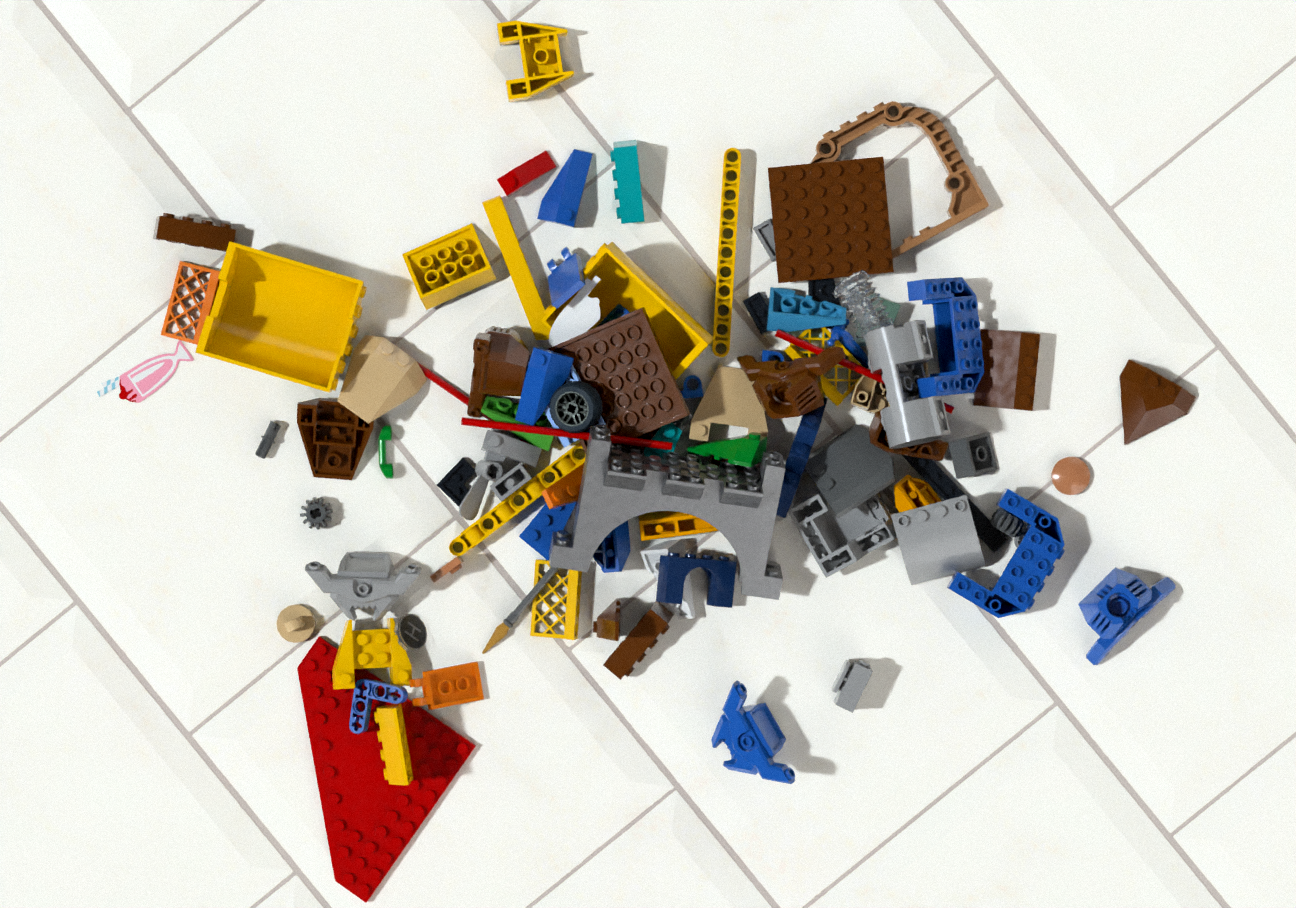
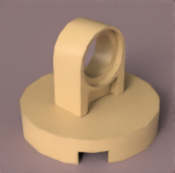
M298 604L290 605L278 615L277 630L281 637L288 642H303L314 631V615L304 606Z

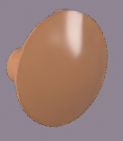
M1066 457L1055 464L1051 478L1059 492L1066 495H1076L1088 486L1090 471L1081 459Z

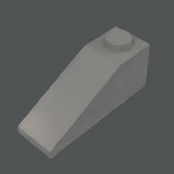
M487 430L481 448L483 451L533 467L537 466L542 450L536 446L491 430Z

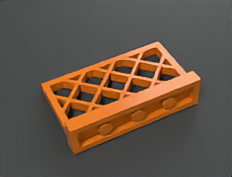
M180 261L161 332L162 336L198 345L206 316H210L220 284L218 279L220 271ZM184 266L190 267L194 274L186 280L182 274ZM204 272L211 273L209 281L203 284L199 275ZM196 277L200 287L191 291L187 282ZM185 285L189 293L180 298L177 293L178 289ZM202 289L205 297L204 300L198 303L194 294ZM191 296L195 305L187 310L182 301ZM180 303L184 312L175 316L173 308ZM198 308L200 317L193 321L189 312ZM186 315L190 324L182 328L178 319ZM175 321L179 331L174 334L167 333L169 325ZM192 326L195 330L194 340L187 338L184 332Z

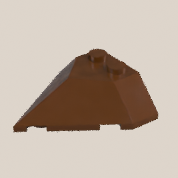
M1128 360L1119 376L1124 445L1187 414L1196 397L1151 369Z

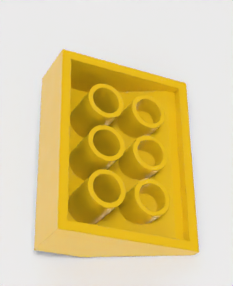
M472 223L402 254L426 310L496 279Z
M400 703L377 707V712H374L375 722L379 723L380 730L377 731L378 740L383 744V749L380 750L382 761L386 763V768L383 769L384 778L391 785H409L413 780L402 705Z

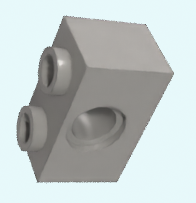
M519 463L489 487L502 502L531 480L532 476L522 463Z

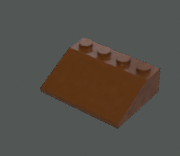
M981 329L984 374L974 392L973 406L1033 411L1040 334Z

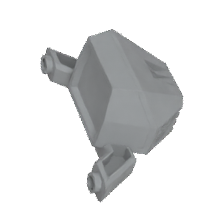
M347 552L340 561L337 574H332L325 565L317 561L310 562L305 566V571L323 593H331L330 597L347 618L354 621L357 618L355 610L358 608L362 609V607L375 609L374 621L382 619L399 599V595H404L421 574L422 570L421 567L415 564H409L402 567L398 574H396L389 553Z

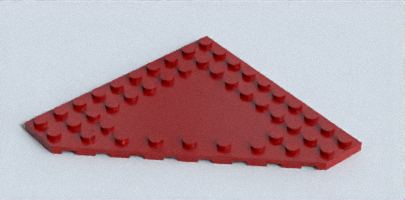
M319 636L297 667L331 862L335 881L367 903L476 745L422 707L413 706L412 700L407 697V700L401 703L413 780L409 785L405 786L389 784V781L384 778L383 769L386 768V763L381 759L380 750L383 749V744L378 740L377 731L380 730L379 723L375 722L374 712H377V707L392 705L393 703L373 699L368 730L360 734L353 733L349 728L354 688L333 690L332 669L338 648ZM354 669L355 683L364 678L385 682L368 669ZM362 684V688H364V690H367V687L364 684ZM382 686L378 687V694L380 696L385 694V689ZM391 692L390 694L398 696V698L401 697V694H398V692ZM363 701L358 703L360 711L365 710V703ZM359 722L356 723V725H358L359 728L362 727V725L359 724Z

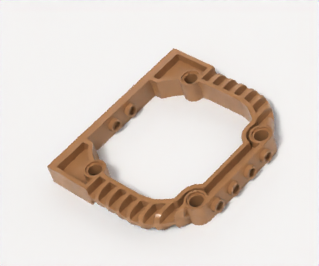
M892 101L885 105L881 102L873 107L874 111L867 114L865 111L856 116L858 120L852 123L847 121L839 126L840 130L836 132L830 130L823 134L824 138L818 142L815 150L816 155L811 163L836 161L841 153V147L881 125L888 128H896L909 123L921 129L929 139L948 175L944 181V188L947 192L951 193L947 210L950 219L932 229L927 226L920 230V235L915 238L911 235L902 240L903 244L892 250V258L894 259L987 208L989 204L944 124L927 110L912 106L902 107L900 103ZM895 107L898 110V115L891 117L888 114V109ZM822 144L830 146L831 151L828 154L821 152L820 146ZM950 179H957L959 187L956 189L951 188L949 185ZM851 276L852 280H855V279L861 277V276Z

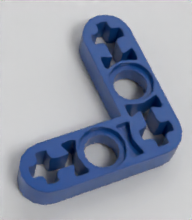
M368 678L358 680L355 683L349 721L350 730L355 734L364 733L368 730L373 699L393 704L405 702L408 697L405 687ZM362 684H364L367 687V690H364V688H362ZM379 686H382L385 689V694L383 696H380L378 694ZM391 692H398V694H401V697L398 698V696L390 694ZM360 701L365 703L364 711H360L358 708ZM357 722H359V724L362 725L361 728H359V726L356 725Z

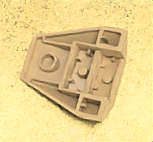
M365 335L354 348L338 402L369 424L416 395L427 381V378L414 358L386 338Z

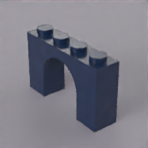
M668 552V556L660 555L656 594L657 602L682 604L686 576L693 569L700 567L708 578L706 605L732 608L737 562L729 561L730 557L718 556L717 560L713 559L711 555H702L701 558H696V554L685 553V557H679L680 553Z

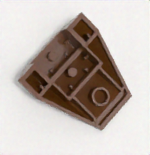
M316 398L298 402L297 424L313 477L352 480L373 431L374 421L368 424L340 404L338 399Z

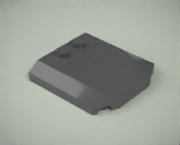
M857 424L812 452L804 468L838 518L895 482L892 458L887 452L871 444L869 430Z

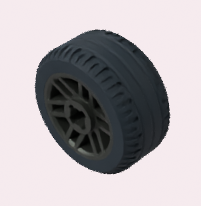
M571 381L560 386L553 393L549 403V411L552 420L561 430L569 433H581L590 429L591 426H594L599 421L603 406L601 397L593 386L583 381Z

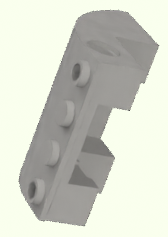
M821 492L788 511L826 578L897 538L891 514L879 493L840 518L836 516Z
M967 495L891 514L911 585L952 575L956 571L960 573L986 566Z

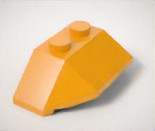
M906 475L894 485L895 505L899 512L941 502L927 482L913 478L910 475Z

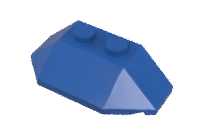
M628 520L612 530L600 543L593 555L594 560L601 567L603 573L622 572L631 551Z

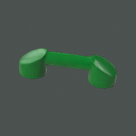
M385 425L378 438L379 467L387 479H393V463L387 464L386 441L392 440L391 425Z

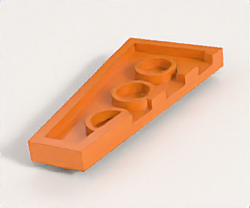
M584 463L541 492L549 510L578 502Z

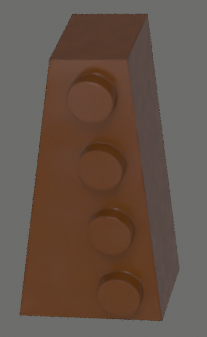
M163 213V216H157L153 239L226 252L229 241L234 242L236 229H232V225L221 223L219 227L214 226L212 221L202 220L201 223L194 222V218L183 216L181 220L175 219L174 214Z
M655 601L650 610L644 614L637 625L625 637L624 641L619 644L605 661L603 666L620 680L624 675L628 677L635 669L632 667L635 662L640 663L647 655L644 653L648 647L652 649L659 641L656 639L660 633L664 635L670 628L668 623L674 614L660 602Z

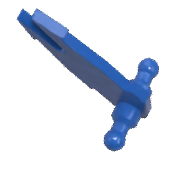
M846 318V324L833 327L831 338L827 340V345L833 346L834 342L839 340L862 366L868 368V356L853 340V336L845 331V327L850 323L849 319Z

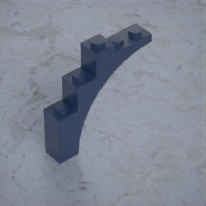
M824 397L823 406L801 417L785 462V473L776 513L777 516L783 518L787 516L822 421L828 400L826 397Z

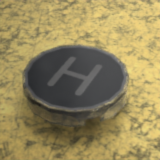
M407 613L400 616L395 622L394 632L398 636L397 641L403 649L412 652L424 647L427 641V630L419 616Z

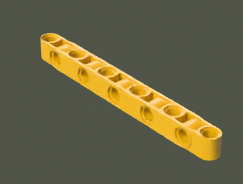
M581 443L576 444L461 532L450 543V552L455 556H460L474 548L541 497V492L585 462V457L582 460L575 457V451L579 448L583 449ZM547 472H552L555 475V480L552 483H548L544 479ZM517 495H521L524 498L522 506H517L514 503V498ZM485 519L493 520L494 526L492 529L484 527ZM455 542L463 544L462 552L454 551L453 545Z

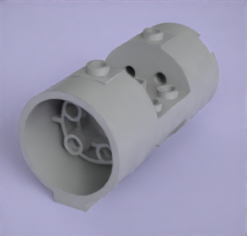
M925 320L905 322L904 326L903 324L890 325L867 332L864 338L868 351V366L872 374H882V380L887 391L886 399L890 404L889 407L880 411L881 423L886 431L889 449L915 446L935 441L951 434L943 397L919 398L917 379L926 378L923 363L934 358Z

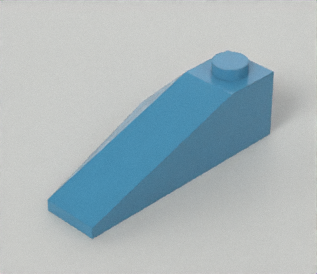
M770 287L767 317L768 331H777L779 329L784 332L846 324L845 307L827 301L818 302L812 300V296L806 295V297L795 294L796 291L791 289Z

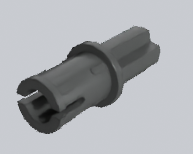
M270 420L264 436H261L262 440L255 452L256 456L262 459L266 458L272 444H275L274 440L281 425Z

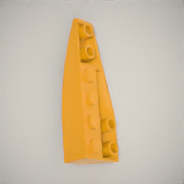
M656 511L638 516L641 541L719 531L708 522L682 512Z

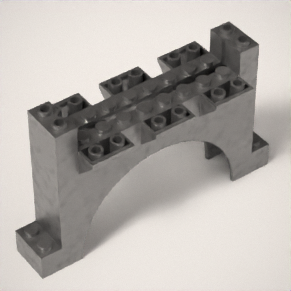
M591 426L572 534L564 530L553 531L549 550L550 567L588 572L591 560L598 546L620 524L650 512H682L708 522L729 541L739 560L738 581L742 582L741 595L779 600L783 582L781 566L774 561H767L785 473L783 455L776 451L763 452L760 472L755 465L752 467L728 463V460L725 462L720 461L719 467L715 464H707L706 466L702 465L701 458H698L696 455L682 456L676 452L663 453L662 459L655 455L646 457L644 450L640 447L630 446L628 448L622 447L620 444L611 443L610 429L606 426Z

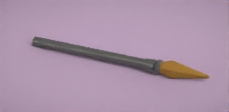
M550 567L516 609L503 620V623L496 627L482 654L507 635L508 630L513 627L520 614L559 568Z

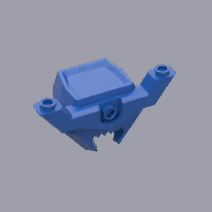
M1115 567L1078 604L1087 624L1100 636L1086 654V658L1093 665H1098L1141 618H1144L1176 588V584L1169 577H1164L1149 588L1137 575Z
M738 680L735 681L722 709L724 713L721 715L711 739L713 748H717L724 742L727 745V749L730 750L731 760L724 761L723 766L728 770L753 775L759 773L761 778L765 780L793 784L795 782L793 769L786 764L776 763L773 760V757L782 749L786 741L783 732L766 703L743 706L747 698V690L744 684Z

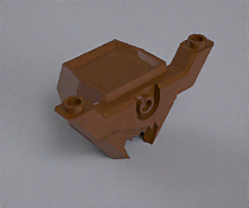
M491 326L484 333L479 332L476 335L473 343L474 368L468 402V416L474 418L482 417L481 409L485 402L486 394L521 396L530 352L519 334L513 329Z
M833 346L826 348L816 357L795 358L794 361L778 362V360L757 362L754 356L751 355L738 356L737 361L750 382L755 381L752 385L753 390L767 415L772 419L799 417L823 406L824 396L820 375L827 373L842 361L846 355L843 348Z

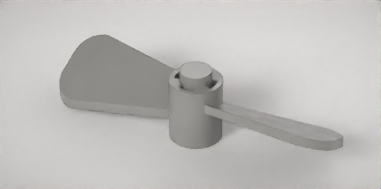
M491 429V431L507 435L514 439H521L511 431ZM485 452L484 459L476 464L475 472L478 478L459 506L461 517L466 520H473L477 516L489 480L497 481L502 476L503 469L501 464L506 459L505 457Z

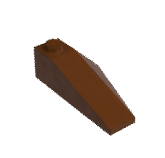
M880 411L875 412L869 427L870 443L889 453L942 461L949 445L947 442L938 439L915 446L889 449L886 431L881 423Z
M616 598L597 617V621H593V633H597L598 638L619 641L621 598Z

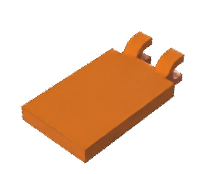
M478 662L423 671V678L409 680L410 687L422 686L424 696L412 699L413 706L428 705V710L484 699Z

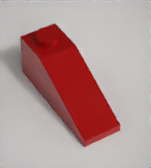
M544 151L501 176L497 181L507 197H510L554 169L556 165L548 152Z

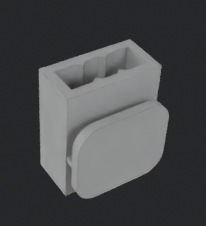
M859 659L858 662L853 660L851 664L850 661L845 660L831 689L832 692L837 693L834 700L835 705L849 712H854L873 672L869 663Z

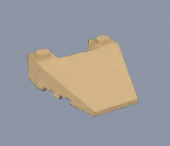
M718 366L691 420L689 439L708 441L711 423L748 428V434L757 432L761 436L767 437L768 428L764 409L759 403L752 387L755 381L750 382L742 369Z

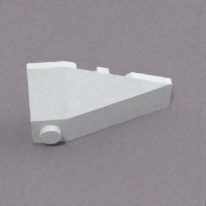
M682 539L668 540L640 551L649 574H654L657 581L660 555L668 556V552L680 553L679 557H685L686 550ZM690 572L684 581L682 604L669 603L678 619H693L695 617Z

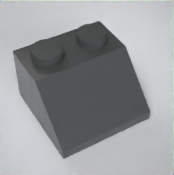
M989 432L948 442L957 479L998 469Z

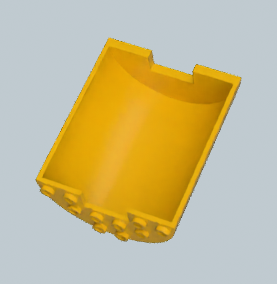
M229 241L218 277L220 284L210 316H206L195 353L329 393L332 390L335 391L339 376L343 374L346 366V357H350L353 346H351L352 338L356 339L359 328L356 324L362 314V298H364L367 287L364 286V281Z
M614 242L608 245L604 243L597 250V254L592 256L583 268L585 280L588 278L592 281L595 276L601 279L588 294L590 298L597 297L599 299L601 310L600 320L588 331L596 328L618 303L630 313L644 307L675 380L714 340L708 331ZM579 291L557 309L550 305L543 312L545 316L541 322L551 330L558 315Z

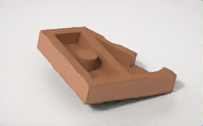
M461 556L455 557L431 575L430 578L435 583L448 572L454 574L462 568L461 563L464 560Z

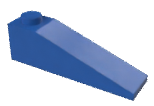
M573 150L543 197L537 219L575 228L592 153Z
M539 346L533 347L515 420L532 426L535 425L550 403L553 393L569 377L574 361L573 357Z

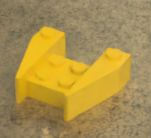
M521 21L497 23L500 45L519 43L524 78L506 80L508 102L528 100L573 77L574 71L563 72L558 37L567 36V29Z
M387 619V629L353 631L352 620H347L332 669L333 690L355 688L354 669L389 667L390 684L410 686L409 680L412 679V666L394 619Z

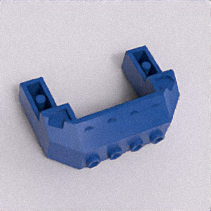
M962 277L923 279L907 282L909 301L922 300L923 305H933L940 373L930 374L928 378L917 379L919 398L974 393L984 374L976 294Z
M1007 488L996 505L1027 523L1025 528L1028 531L994 588L989 587V589H986L957 571L947 586L948 589L997 618L1025 612L1026 609L1030 610L1035 602L1033 597L1036 592L1040 593L1045 585L1043 582L1045 577L1052 574L1055 568L1053 566L1055 560H1060L1065 552L1063 549L1065 544L1058 518Z

